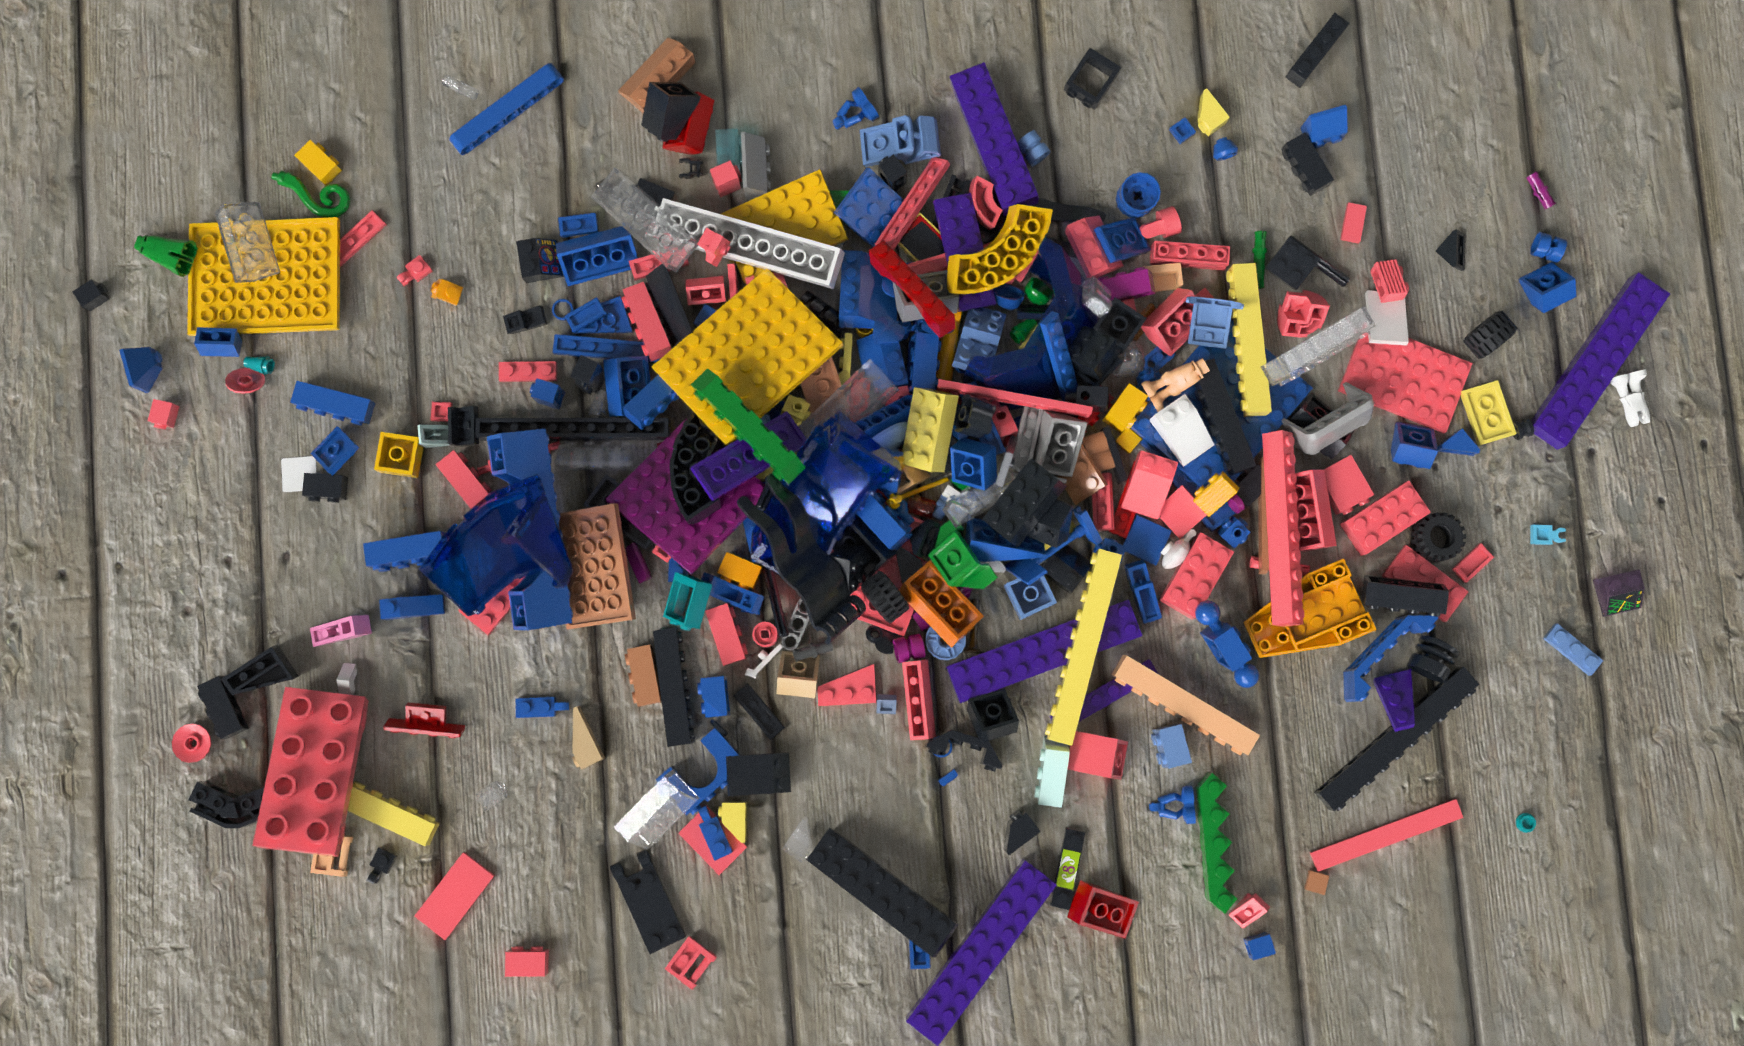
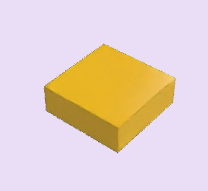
M1129 429L1128 431L1124 430L1115 442L1130 454L1142 439Z

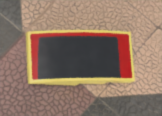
M919 212L898 243L899 247L912 262L945 253L940 231Z

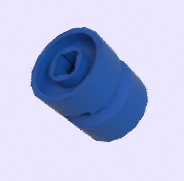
M1539 232L1531 245L1530 255L1539 258L1545 256L1546 260L1558 263L1565 253L1567 240L1556 236L1552 238L1550 234Z

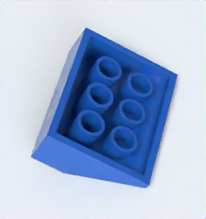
M843 250L845 254L841 267L839 327L873 329L876 320L882 316H889L896 322L897 307L895 297H890L884 293L882 289L884 276L870 264L869 253Z

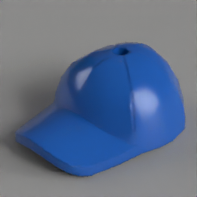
M1009 284L993 288L997 305L1007 310L1018 308L1025 296L1023 290Z

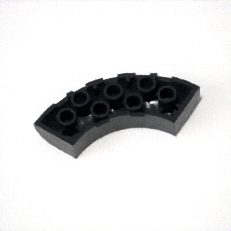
M694 412L685 420L682 429L677 434L670 459L671 489L680 513L689 525L704 520L721 508L719 498L714 501L710 499L690 468L717 452L723 445V442Z

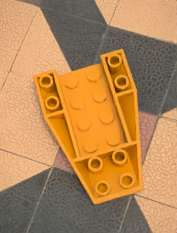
M1344 558L1302 577L1303 625L1284 627L1272 625L1271 602L1243 622L1259 658L1338 646L1377 630L1369 612L1365 611L1350 578L1352 575Z

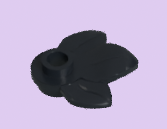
M874 625L869 626L866 630L867 640L875 644L879 652L888 655L893 654V639L903 637ZM877 632L879 636L873 637L872 633Z

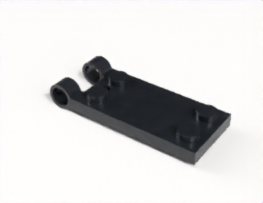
M645 849L637 853V858L643 870L627 877L620 862L611 865L610 870L617 881L649 954H652L686 938V934L651 857ZM640 878L641 883H636V879Z

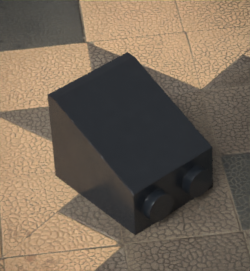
M649 82L641 125L649 133L655 135L659 141L668 142V140H676L701 97L679 82Z

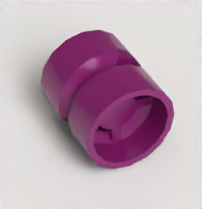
M920 633L909 635L908 639L904 637L893 639V648L898 664L909 661L911 657L914 660L925 657V647Z

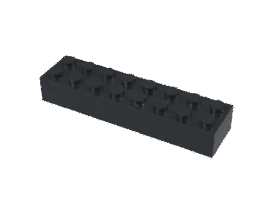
M829 828L806 859L931 957H936L959 925L835 829Z

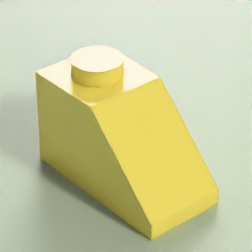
M1206 88L1200 97L1197 123L1199 129L1210 136L1225 125L1230 117Z
M722 802V806L718 807V818H722V824L741 843H745L747 838V802Z

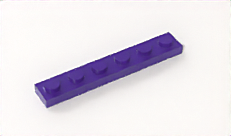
M1150 659L1140 663L1158 674ZM1114 678L1085 695L1078 722L1132 692L1131 689L1133 687L1128 684L1123 686L1114 681Z

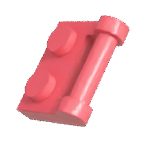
M689 935L665 967V970L693 990L697 985L698 979L709 964L716 960L717 956ZM701 953L705 958L691 977L688 978L685 975Z

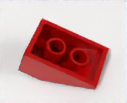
M1080 880L1067 918L1079 925L1126 939L1139 901Z

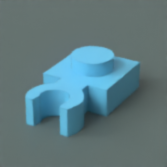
M1530 525V544L1552 545L1553 541L1556 543L1565 542L1566 539L1559 538L1558 533L1565 532L1566 529L1558 528L1552 531V525Z

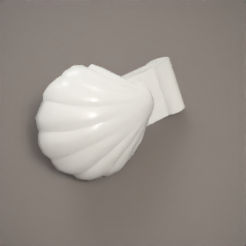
M1191 529L1182 539L1175 543L1170 541L1160 552L1164 555L1162 567L1171 569L1183 563L1190 551L1189 541L1196 536L1195 530Z

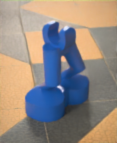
M860 87L852 91L854 101L846 100L836 113L838 117L833 120V125L837 130L843 126L848 128L862 121L864 117L872 122L879 118L876 109L869 102ZM851 106L861 108V112L858 115L849 118L845 116Z
M1192 785L1183 786L1181 795L1174 792L1158 797V802L1149 803V810L1152 812L1158 811L1160 817L1177 820L1183 816L1186 824L1196 823ZM1174 800L1180 801L1183 804L1182 809L1177 812L1165 809V804Z

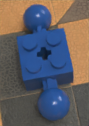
M1206 600L1199 603L1195 609L1196 619L1203 625H1209L1200 634L1218 663L1234 672V679L1239 686L1250 688L1256 685L1259 680V671L1254 665L1246 663L1252 657L1249 654L1250 648L1239 638L1241 636L1239 630L1235 626L1232 627L1229 623L1219 620L1220 608L1215 602Z

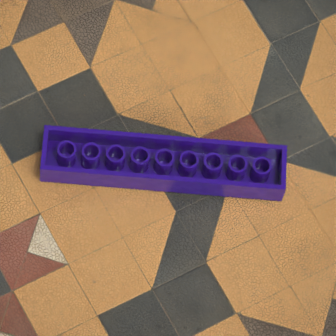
M1639 272L1627 279L1531 419L1536 436L1557 450L1568 445L1669 297V292Z
M1129 599L1108 607L1097 653L1143 636ZM1075 619L947 666L946 669L958 702L963 703L970 698L990 693L1067 664L1068 659L1065 658L1068 647L1072 646L1073 640L1070 639L1072 629L1077 627L1078 621Z
M1022 859L905 1017L906 1022L935 1045L939 1046L1057 884L1025 859Z

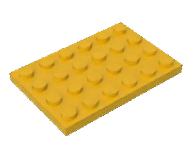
M820 169L721 213V215L830 246H835L849 240L841 219L834 214L836 206ZM736 261L744 284H746V277L754 275L755 278L765 270Z

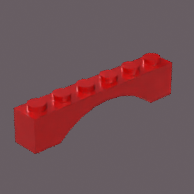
M884 240L869 250L870 264L882 276L893 281L910 298L928 326L939 338L955 329V315Z

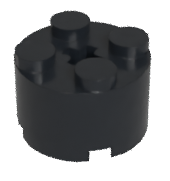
M969 394L964 395L961 398L963 400L961 405L957 404L953 424L957 429L954 430L975 438H981L985 434L988 435L992 430L991 421L996 406L988 400Z

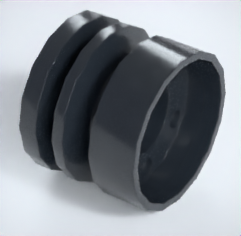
M1421 635L1419 637L1421 644H1416L1415 648L1422 655L1411 654L1407 667L1430 680L1446 683L1451 670L1444 664L1454 665L1455 660L1453 658H1458L1459 651L1443 640Z

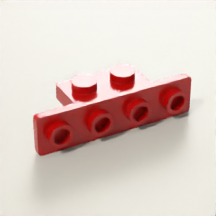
M409 702L405 706L406 719L388 718L383 726V730L392 733L406 732L412 735L427 734L432 737L448 736L449 738L461 737L465 730V725L446 723V706Z

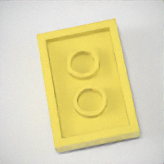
M1498 380L1461 391L1460 396L1478 446L1516 435Z

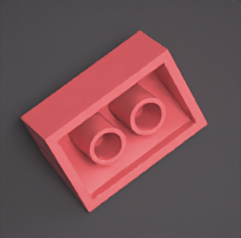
M1100 216L1082 218L1067 225L1065 230L1089 282L1124 266L1122 261L1109 262L1094 229L1104 225Z
M1177 288L1147 317L1141 326L1147 338L1168 356H1172L1188 340L1193 304L1186 303V298L1190 296L1196 297L1192 290Z

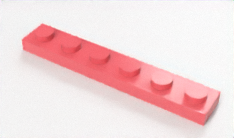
M937 157L930 160L875 245L884 240L895 250L949 168L948 160Z

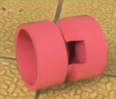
M760 622L753 629V639L761 647H772L779 639L777 628L770 622Z

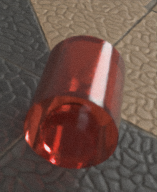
M914 494V497H909L908 500L909 513L931 519L936 501Z

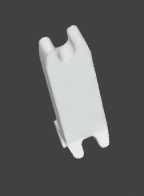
M779 644L770 654L763 649L757 655L762 662L754 670L747 668L745 676L748 675L756 679L757 674L781 651L783 646Z

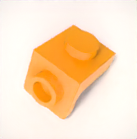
M439 279L432 284L431 298H438L457 305L463 287L444 279Z

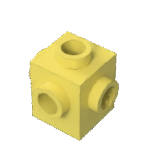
M789 394L781 414L788 411L794 422L800 427L803 421L807 422L811 414L808 411L810 404L803 398H796Z

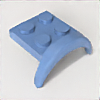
M1187 297L1186 303L1193 304L1187 344L1226 349L1232 309L1243 310L1244 304L1214 298Z

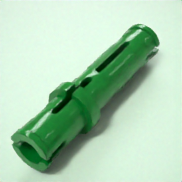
M1255 231L1252 253H1254V263H1256L1258 289H1263L1265 254L1268 251L1266 248L1267 232Z

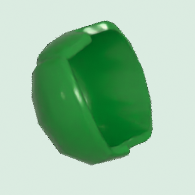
M1032 277L1025 286L1026 296L1032 303L1043 305L1047 304L1052 298L1053 291L1036 277Z

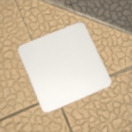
M313 456L283 458L281 460L283 492L302 491L304 473H316V459Z

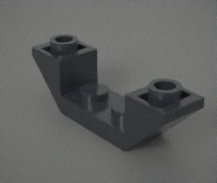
M949 730L925 744V748H929L928 752L940 755V752H946L949 739H952L951 743L960 746L963 743L970 744V749L981 751L983 748L984 752L980 764L985 765L984 769L993 772L996 769H1002V764L990 742L980 743L979 738Z

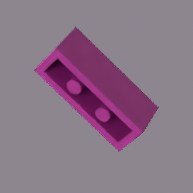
M1145 267L1136 268L1134 272L1128 274L1127 272H1120L1116 274V277L1112 278L1101 277L1097 279V282L1092 283L1096 305L1101 308L1109 306L1114 297L1122 301L1156 294L1152 272L1149 269H1145Z

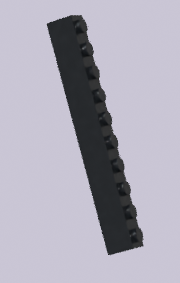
M476 418L475 437L480 441H487V436L500 433L546 429L549 441H664L671 434V421L669 418H654V421L649 426H645L641 430L628 418Z
M1464 666L1455 668L1450 673L1446 683L1439 682L1414 704L1415 725L1413 728L1395 732L1391 724L1314 793L1330 811H1340L1346 806L1345 802L1350 797L1353 799L1361 792L1360 789L1364 785L1368 786L1375 780L1374 776L1379 772H1385L1390 767V762L1400 759L1404 755L1403 751L1406 748L1416 745L1419 742L1418 738L1422 734H1428L1432 731V726L1436 722L1443 721L1448 716L1447 712L1458 708L1462 704L1461 700L1463 698L1473 695L1479 683Z

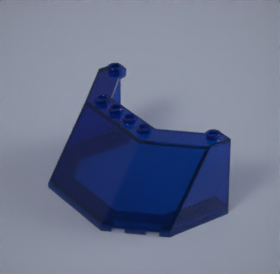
M1044 237L1038 249L1039 253L1029 269V272L1052 284L1055 297L1023 349L987 358L980 355L973 357L965 370L962 381L964 384L975 381L977 386L1052 400L1061 398L1040 323L1051 311L1057 312L1067 347L1069 348L1084 325L1093 329L1098 322L1088 284L1062 246ZM999 402L1000 405L1007 406L1008 409L1011 411L1024 407L1020 405Z
M841 411L835 413V418L832 416L827 418L823 422L824 426L820 424L816 426L796 454L806 468L790 484L783 479L781 480V483L803 503L808 513L812 535L818 546L828 555L831 554L836 540L839 541L842 538L847 525L850 526L853 523L855 514L858 511H862L865 507L869 495L873 496L876 490L886 483L897 482L902 475L901 463ZM773 495L764 513L776 521L786 537L790 552L796 553L792 521L785 507ZM755 525L752 530L750 558L779 574L773 561L769 541L762 529Z
M538 474L490 492L484 497L486 501L480 507L475 505L463 515L465 519L460 524L454 523L448 528L419 568L468 617L482 613L486 608L485 604L517 578L521 579L526 575L546 571L554 579L552 586L554 588H563L569 583V578L573 573L567 549L541 477Z

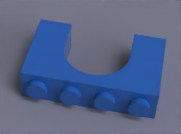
M716 728L700 740L717 762V775L711 784L706 787L691 786L673 766L669 767L656 779L685 815L689 813L694 815L702 808L699 804L704 800L710 801L716 795L714 792L719 787L723 789L727 786L726 756L740 755Z

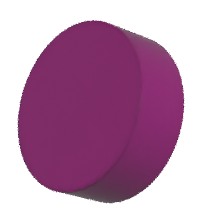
M1236 494L1227 501L1229 507L1237 514L1245 508L1242 499Z

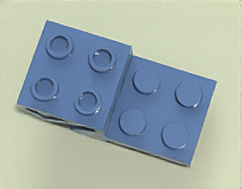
M905 115L892 118L890 123L860 130L862 159L865 167L878 165L884 157H890L893 154L905 164L941 156L938 124L934 117L919 116L912 122L911 117Z
M983 307L968 310L952 367L989 377L1007 314Z

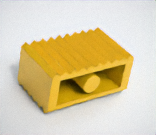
M1223 471L1219 475L1215 473L1208 480L1210 483L1206 487L1202 485L1194 492L1196 496L1193 502L1208 517L1239 490V487Z

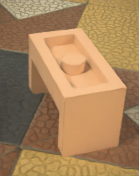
M1181 263L1143 266L1152 272L1155 292L1176 290L1183 286Z

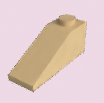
M576 706L573 708L574 757L572 759L576 767H580L582 770L605 759L581 707Z

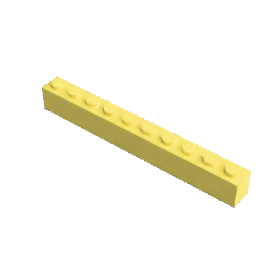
M1098 549L1096 553L1093 552L1090 560V564H1093L1092 570L1087 572L1085 582L1088 583L1087 589L1082 591L1080 601L1083 602L1082 608L1077 610L1075 620L1078 621L1077 627L1072 629L1070 639L1073 640L1072 646L1067 648L1065 658L1068 659L1067 665L1062 667L1060 677L1063 680L1061 685L1057 686L1055 693L1058 699L1056 704L1052 705L1050 715L1053 716L1052 721L1047 724L1045 730L1049 740L1071 746L1073 744L1122 557L1120 554Z

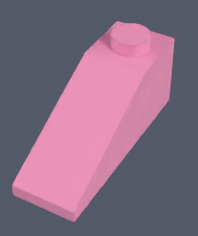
M369 615L349 616L310 628L313 647L372 634Z

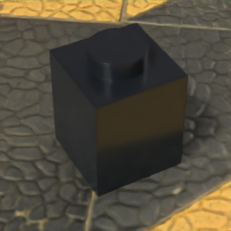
M92 279L72 291L80 305L89 311L94 310L110 299L106 294L108 292L107 288L101 282L98 283Z

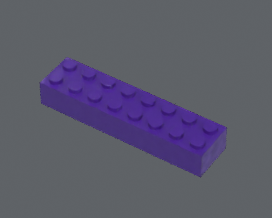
M985 62L949 76L951 87L988 180L994 184L993 192L999 207L1002 209L1003 217L1007 216L1009 206L1016 204L1033 206L1038 204V193Z

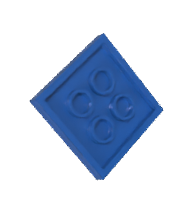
M866 168L834 211V214L873 248L904 200L872 169Z

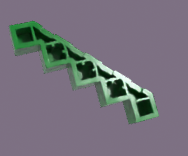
M707 368L690 384L695 390L693 394L701 402L705 400L715 410L713 412L715 417L719 421L724 420L729 423L734 429V436L739 441L744 440L750 444L754 450L753 455L759 461H766L774 470L772 474L779 481L783 479L790 484L806 468L792 450L789 451L782 443L783 441L772 430L770 431L762 423L763 421L752 410L750 411L743 404V401L732 390L730 391L715 373Z
M1207 772L1195 786L1205 899L1219 911L1226 914L1237 898L1223 884L1235 870L1220 858L1232 841L1218 830L1219 826L1229 816V813L1215 800L1227 785L1213 773Z

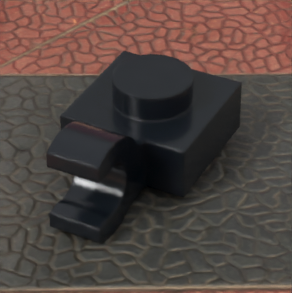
M378 847L369 864L374 869L368 876L367 881L377 884L382 872L386 874L390 872L397 855Z

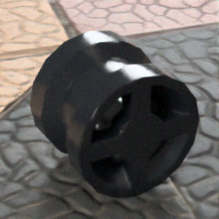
M1524 418L1521 422H1513L1516 435H1513L1514 439L1521 440L1524 436L1530 437L1534 435V427L1530 419Z

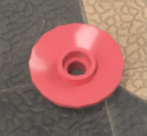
M249 368L234 370L225 378V384L229 390L242 394L257 391L265 383L264 374Z
M184 725L173 736L172 750L181 761L187 763L198 762L205 758L210 751L211 737L208 731L201 725ZM193 740L197 741V745L195 747L192 745Z

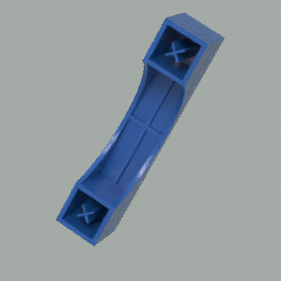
M546 429L487 436L492 476L508 482L521 493L530 506L537 528V547L531 567L525 577L513 589L508 591L513 630H534L572 623L573 610L569 602L571 594L569 588H567L568 573L564 566L565 552L561 544L563 536L561 530H559L560 515L556 508L557 494L553 486L555 478L551 471L552 456L548 450L549 436L546 433Z

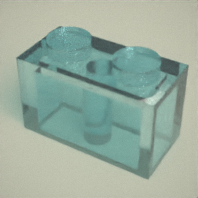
M738 129L715 130L717 166L731 160L732 165H737L739 171H741V135H739Z

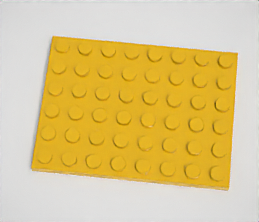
M338 217L189 224V240H193L196 243L198 250L188 274L187 335L196 336L197 327L237 329L239 334L340 330V219Z
M765 269L693 330V333L686 336L651 367L710 430L728 446L737 439L733 434L734 429L726 421H719L713 414L715 410L705 400L702 402L698 400L693 394L695 390L690 385L707 368L715 373L723 381V384L743 401V404L750 411L752 410L761 418L844 345L770 270Z

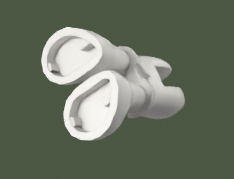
M1646 369L1613 377L1610 382L1619 393V399L1623 404L1625 417L1630 427L1637 426L1639 420L1642 424L1650 422V412L1640 384L1641 380L1647 376ZM1627 383L1630 386L1631 394H1629Z

